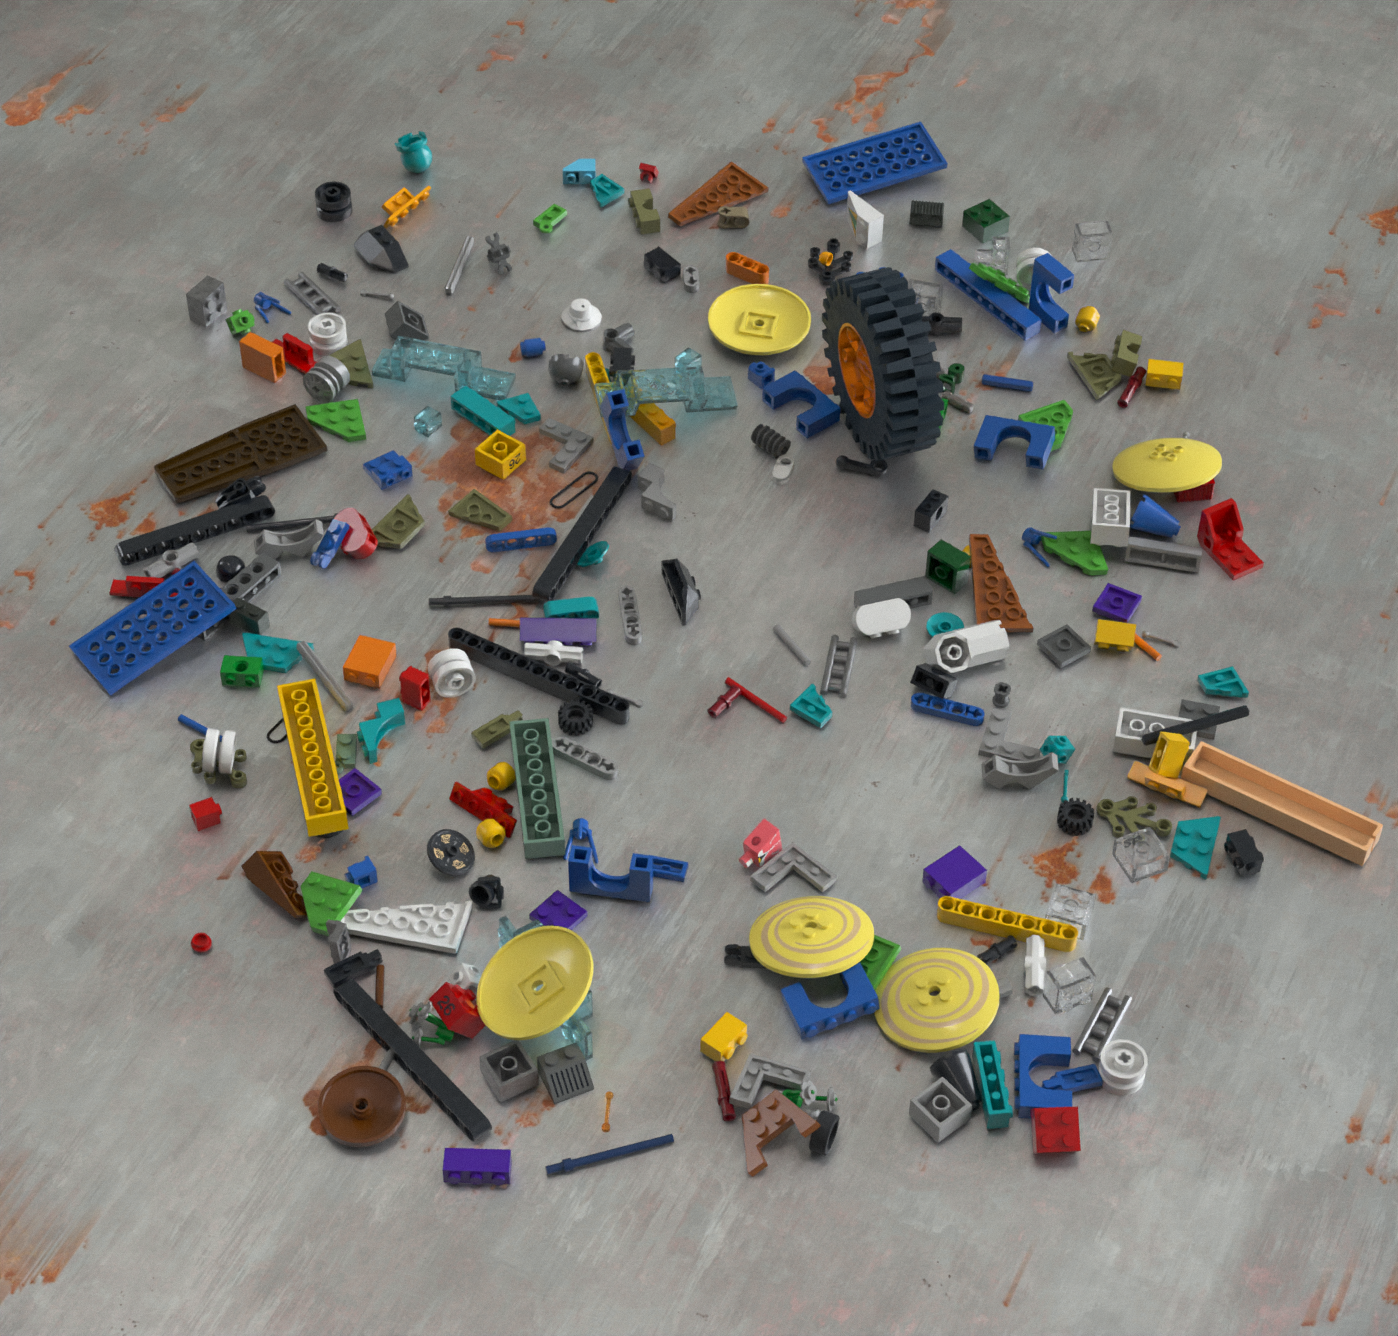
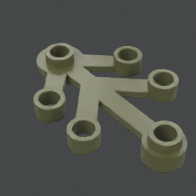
M196 739L190 744V751L195 755L194 761L191 763L192 772L195 774L203 772L202 752L205 739ZM238 749L235 751L234 761L244 762L247 759L245 750ZM232 768L231 775L227 774L231 779V785L237 789L245 787L247 784L246 774ZM215 771L213 773L205 772V783L214 784L216 782Z
M1129 796L1127 799L1118 802L1103 799L1097 804V813L1108 819L1113 828L1112 835L1116 838L1123 837L1125 832L1124 826L1119 824L1116 817L1123 819L1132 834L1131 838L1139 834V840L1134 843L1137 845L1143 842L1144 834L1139 831L1136 824L1155 830L1160 837H1166L1171 833L1172 823L1168 819H1159L1157 822L1140 817L1144 814L1154 816L1157 810V806L1154 803H1147L1145 806L1137 808L1138 799L1134 796ZM1126 807V808H1128V809H1130V810H1128V811H1123V810H1120V809Z

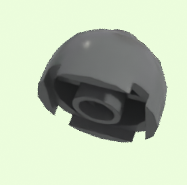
M569 354L553 355L551 360L549 359V374L559 385L568 386L580 379L584 363L577 356H574L573 359L569 358Z

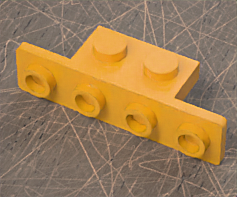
M427 186L415 197L404 187L387 200L381 207L390 215L384 227H393L400 217L404 218L410 209L414 210L421 200L424 202L430 196L429 191L431 187Z
M1134 761L1127 775L1129 780L1199 808L1208 793L1207 789L1183 779L1156 774L1148 765L1138 761Z

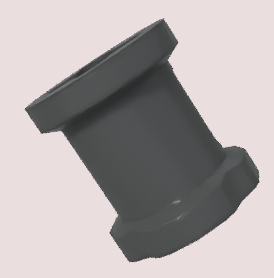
M1000 682L995 685V695L992 702L996 707L1005 708L1009 705L1010 699L1008 695L1011 692L1009 684Z

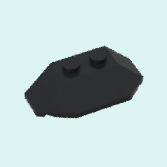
M383 225L360 234L354 243V248L372 266L389 270L392 273L409 267L399 242Z
M677 558L662 560L661 574L680 622L684 626L697 611L701 594L699 589L695 588L694 576L690 575L689 570Z

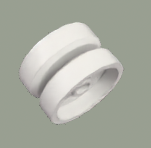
M1030 248L1019 254L1016 260V279L1021 287L1031 291L1034 259L1049 253L1042 248Z
M321 313L309 321L310 346L315 353L330 356L347 346L346 323L342 316L335 313Z
M460 649L443 650L429 661L428 673L439 695L443 697H456L468 692L473 687L476 677L469 658L464 651Z
M207 729L202 752V770L204 772L213 773L216 769L217 761H219L220 773L231 775L235 755L236 731L226 730L223 733L222 742H220L219 730Z
M1123 1039L1114 1040L1105 1045L1100 1054L1098 1071L1103 1080L1102 1087L1110 1093L1123 1096L1134 1094L1138 1091L1144 1082L1148 1065V1058L1144 1049L1135 1042Z

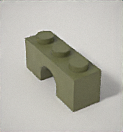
M650 188L630 191L628 205L629 208H632L631 212L632 217L635 218L636 229L639 228L641 235L660 232V217L657 209H653V197Z
M1124 329L1121 335H1117L1110 361L1113 364L1111 371L1128 377L1132 376L1137 366L1139 357L1137 353L1143 336Z

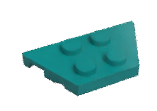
M242 633L246 656L261 657L264 670L287 673L295 664L303 660L302 655L297 650V643L301 641ZM306 642V643L309 645V647L312 649V651H313V650H314V645H313V643H308V642Z
M1221 817L1178 821L1170 857L1177 862H1181L1189 870L1193 868L1205 880L1207 879Z

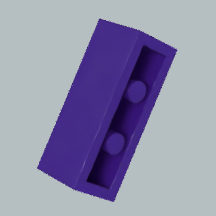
M445 1148L442 1170L443 1181L451 1184H510L511 1150Z

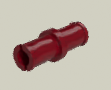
M733 685L707 709L708 714L712 718H717L722 711L728 709L731 703L742 694L741 690L736 685Z

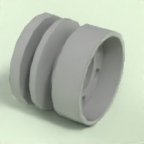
M332 356L322 357L303 377V385L310 396L322 403L332 401L350 381V374L345 365Z

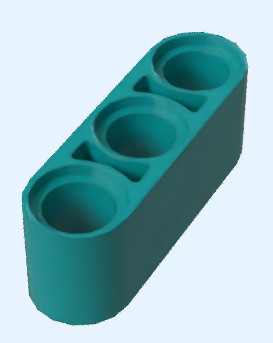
M589 596L553 600L543 605L545 618L598 619L600 615L597 600Z

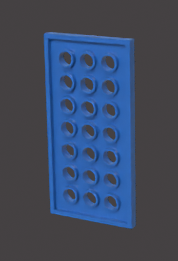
M921 121L802 157L804 166L827 204L847 199L848 191H852L858 196L946 169L948 166L947 161Z
M193 561L69 645V648L105 691L112 695L236 610V606L202 568ZM189 582L194 583L193 585L186 587V584H188ZM173 593H178L177 596H175V597H170L171 594H173ZM199 593H203V594H204L203 596H201V597H199V598L196 597V595L199 594ZM159 603L162 604L161 607H159V608H154L155 605H157V604H159ZM188 604L187 607L180 608L181 605ZM209 604L214 605L212 608H206V606ZM147 614L146 617L139 619L140 615ZM169 614L172 615L171 618H169V619H164L165 616H167V615H169ZM193 615H198L197 618H195V619H190L191 616H193ZM131 625L130 628L123 629L124 626ZM179 625H180V626H183V627H182L181 629H179V630H174L175 627H177V626H179ZM150 626H157L155 629L149 630ZM115 636L112 640H107L108 637ZM141 636L140 639L136 641L133 640L134 637ZM163 636L167 637L163 641H158ZM93 647H99L96 651H91ZM125 647L124 650L117 651L118 648ZM146 647H151L149 651L143 652ZM103 658H109L108 661L101 662ZM135 658L133 662L127 663L128 659ZM119 669L117 673L111 674L112 670Z

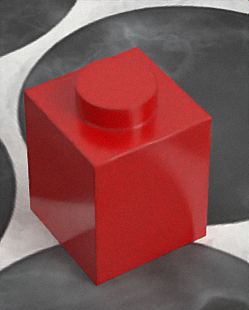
M212 797L189 805L191 818L198 831L221 824L220 815H222V810L219 803L215 804Z

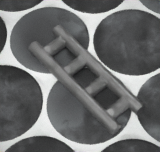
M300 272L298 274L299 278L294 281L288 278L284 280V284L317 315L334 310L336 313L341 311V307L304 272ZM304 283L309 286L303 290H300L297 287ZM313 292L318 295L312 299L307 296ZM322 301L327 303V305L321 308L316 305Z
M832 635L820 694L827 695L828 690L838 691L839 697L846 698L858 640L852 637L850 642L838 641V635ZM836 649L848 650L847 656L835 655ZM834 662L844 663V670L833 669ZM831 676L841 677V684L830 683Z
M1109 987L1104 989L1072 1050L1077 1055L1081 1053L1082 1049L1094 1054L1092 1060L1096 1063L1100 1062V1054L1104 1046L1111 1042L1132 1001V998L1128 995H1125L1123 1000L1111 996L1113 991ZM1106 1003L1118 1007L1115 1015L1103 1011ZM1098 1019L1110 1023L1107 1031L1095 1027ZM1090 1034L1102 1038L1099 1046L1087 1042Z

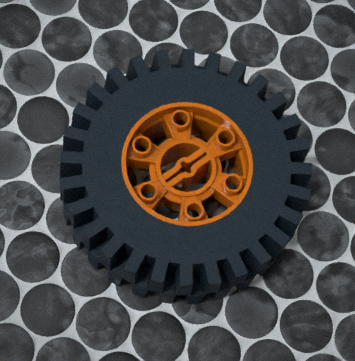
M891 267L832 281L829 284L830 288H827L825 291L827 298L823 299V307L826 312L822 313V321L826 329L822 330V338L828 343V347L824 348V354L831 361L832 367L827 368L829 377H834L836 385L832 387L834 396L839 395L841 399L839 403L841 408L840 414H847L845 425L848 430L853 429L852 437L856 443L860 442L861 452L863 454L867 453L868 458L871 460L875 459V461H882L931 448V446L937 443L936 438L940 437L941 431L939 426L943 425L944 419L939 411L944 410V401L938 393L943 392L944 389L943 382L936 378V373L941 371L940 362L934 361L932 352L937 350L935 341L929 342L927 336L931 331L929 321L922 322L924 309L921 303L915 304L916 293L914 289H908L907 279L905 277L900 278V272L892 270Z

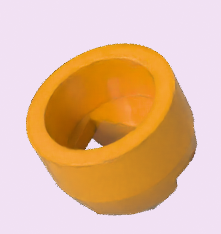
M825 251L819 255L820 263L829 266L832 262L833 254Z

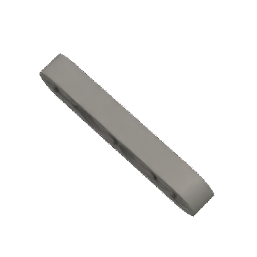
M623 586L618 591V599L625 640L630 645H638L642 642V627L636 593L633 587ZM628 606H631V607H633L634 609L628 611V610H625L624 608H625V607H628ZM634 620L636 623L628 624L627 621ZM633 631H635V636H636V637H633V636H632V632H633Z
M558 736L552 739L553 754L606 780H613L618 776V765L613 760L565 737ZM573 752L581 753V755L578 757L572 756L571 754ZM597 760L598 763L591 765L588 763V761Z

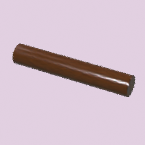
M377 965L375 1002L383 1009L384 965Z

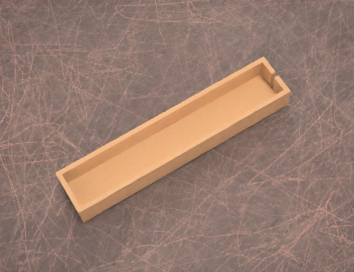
M1202 741L1183 766L1181 779L1207 789L1208 795L1362 867L1379 841L1383 824Z

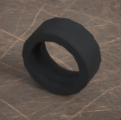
M825 1110L820 1112L816 1121L821 1127L811 1134L810 1150L823 1155L828 1154L838 1130L839 1115Z

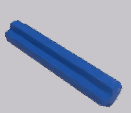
M987 374L982 376L983 385L1030 392L1033 390V381Z

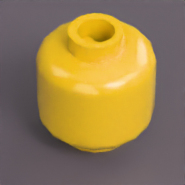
M1086 306L1079 310L1075 324L1080 331L1088 332L1095 330L1100 318L1097 309L1092 306Z
M506 762L497 763L486 774L488 785L497 791L505 790L516 779L515 770Z
M486 819L477 826L476 837L485 847L493 849L503 843L505 830L494 819Z

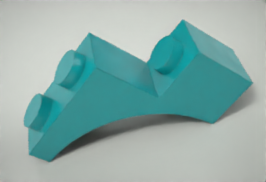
M399 698L376 703L375 719L359 723V731L356 732L359 743H363L361 746L364 757H368L370 764L378 762L377 747L381 739L391 730L405 725L404 710Z

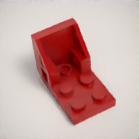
M1230 498L1202 510L1197 539L1200 547L1234 581L1263 568L1264 562L1242 540L1243 524L1237 504Z

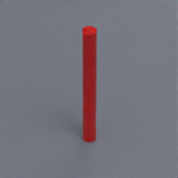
M730 677L725 680L726 685L729 687L736 685L741 690L742 696L780 722L784 723L787 720V716Z

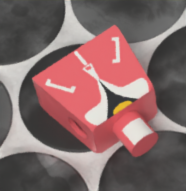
M763 819L744 840V854L739 858L741 865L748 868L754 863L756 866L762 867L782 850L779 829L766 819Z

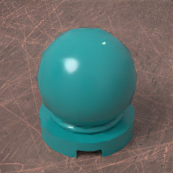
M419 131V134L413 135L412 132L398 138V143H395L397 151L401 152V163L409 172H424L432 163V152L428 145H426L427 137L424 132Z

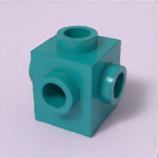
M1048 736L1039 750L1043 756L1051 752L1056 754L1058 764H1066L1076 749L1066 736Z

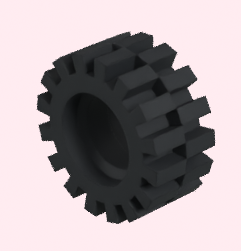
M576 699V702L569 700V704L564 702V706L561 705L560 710H558L559 728L563 729L565 734L568 731V735L571 736L572 733H575V736H579L580 732L583 735L585 730L589 732L593 726V709L590 708V704L586 705L585 701L580 703L578 699ZM578 715L582 718L578 720H572L569 717Z
M1070 798L1069 802L1066 799L1064 803L1060 804L1058 809V827L1062 828L1064 833L1068 831L1069 835L1072 832L1075 833V836H1078L1079 832L1081 835H1084L1085 831L1088 833L1093 826L1094 808H1091L1090 803L1086 805V800L1084 799L1082 802H1080V798H1076V801ZM1077 814L1083 818L1072 819L1068 815Z

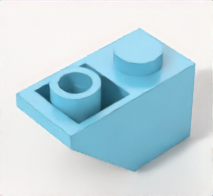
M578 159L563 168V184H590V181L596 178L595 159Z

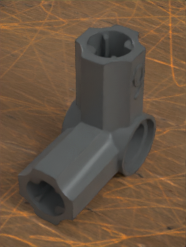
M624 323L615 329H606L603 334V349L614 352V347L632 348L625 342V340L633 337L635 334L632 325Z

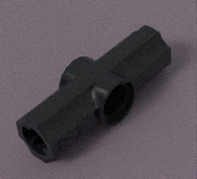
M937 312L929 316H922V322L929 321L931 327L929 333L936 336L943 332H962V317H944L941 313Z

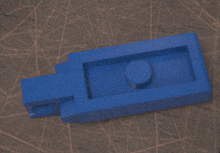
M1090 1064L1055 1072V1075L1051 1076L1049 1080L1042 1081V1088L1076 1092L1102 1086L1103 1080L1096 1064Z

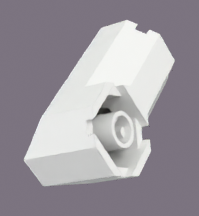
M993 620L934 635L923 648L926 663L943 672L953 673L965 670L968 667L1008 658V654H1005V651H1008L1010 646L1006 630L999 627L1002 624L1000 620Z

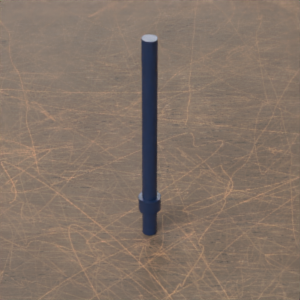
M672 1134L572 1160L571 1158H566L560 1163L545 1166L547 1175L561 1171L565 1173L570 1172L576 1167L673 1143L674 1137Z

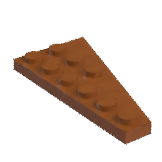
M970 534L969 547L976 625L1000 620L1002 624L999 627L1005 628L1006 632L1033 633L1034 628L1029 623L1027 613L1019 602V597L1009 576L1006 575L1004 566L996 555L997 551L989 535Z

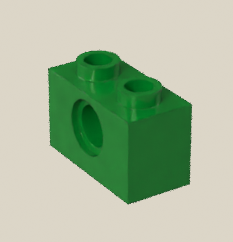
M224 655L220 669L222 685L259 688L261 686L264 673L261 657Z

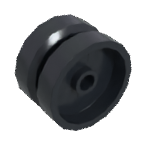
M332 181L323 183L316 188V210L320 219L326 222H340L351 216L353 212L351 191L346 184Z

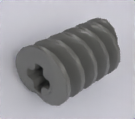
M759 424L751 435V441L754 444H757L758 447H761L775 458L785 455L791 446L790 440H786L784 436L776 433L774 429H770L767 425Z

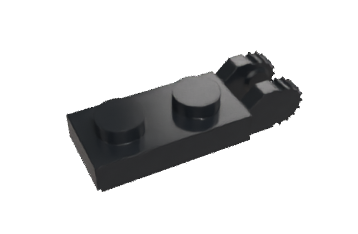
M728 944L725 946L724 951L728 954L724 957L725 964L740 966L741 968L768 969L756 960L750 946H739L738 944Z

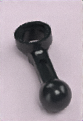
M845 455L837 457L835 462L839 469H850L868 474L869 476L872 474L876 477L883 476L888 468L884 460L875 461L874 459L870 464L849 459Z

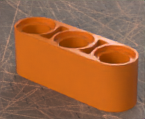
M730 252L726 255L725 270L728 274L751 284L769 283V267L736 252Z

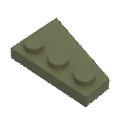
M475 489L448 510L450 516L497 531H501L513 521L509 513Z

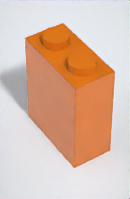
M249 332L239 341L243 368L273 383H276L286 374L283 347L252 332Z
M359 635L343 665L344 680L380 689L397 656L396 644Z

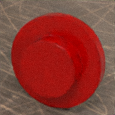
M203 932L195 934L191 940V947L196 952H205L212 946L211 938Z

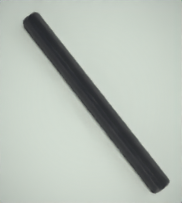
M1246 705L1143 734L1141 741L1145 746L1157 743L1160 732L1185 735L1247 717L1250 710Z

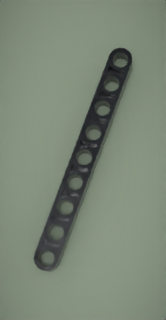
M261 495L121 541L115 545L114 551L122 565H131L161 555L168 550L182 548L192 542L195 544L246 527V525L267 520L274 516L275 508L266 495Z

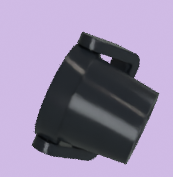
M488 874L484 877H479L469 887V896L476 905H479V909L501 908L502 900L504 899V887L501 885L500 877ZM496 896L498 902L491 903L494 900V897Z

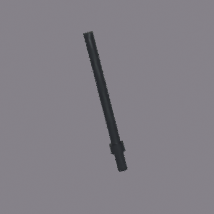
M334 513L333 516L246 525L247 532L263 531L264 529L273 530L308 526L315 520L321 521L322 524L331 523L338 513Z
M532 595L444 596V598H429V606L444 605V607L463 604L542 602L540 599L533 598Z

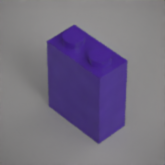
M959 845L924 868L922 882L926 888L931 889L937 895L938 899L944 896L962 899L986 883L987 869Z

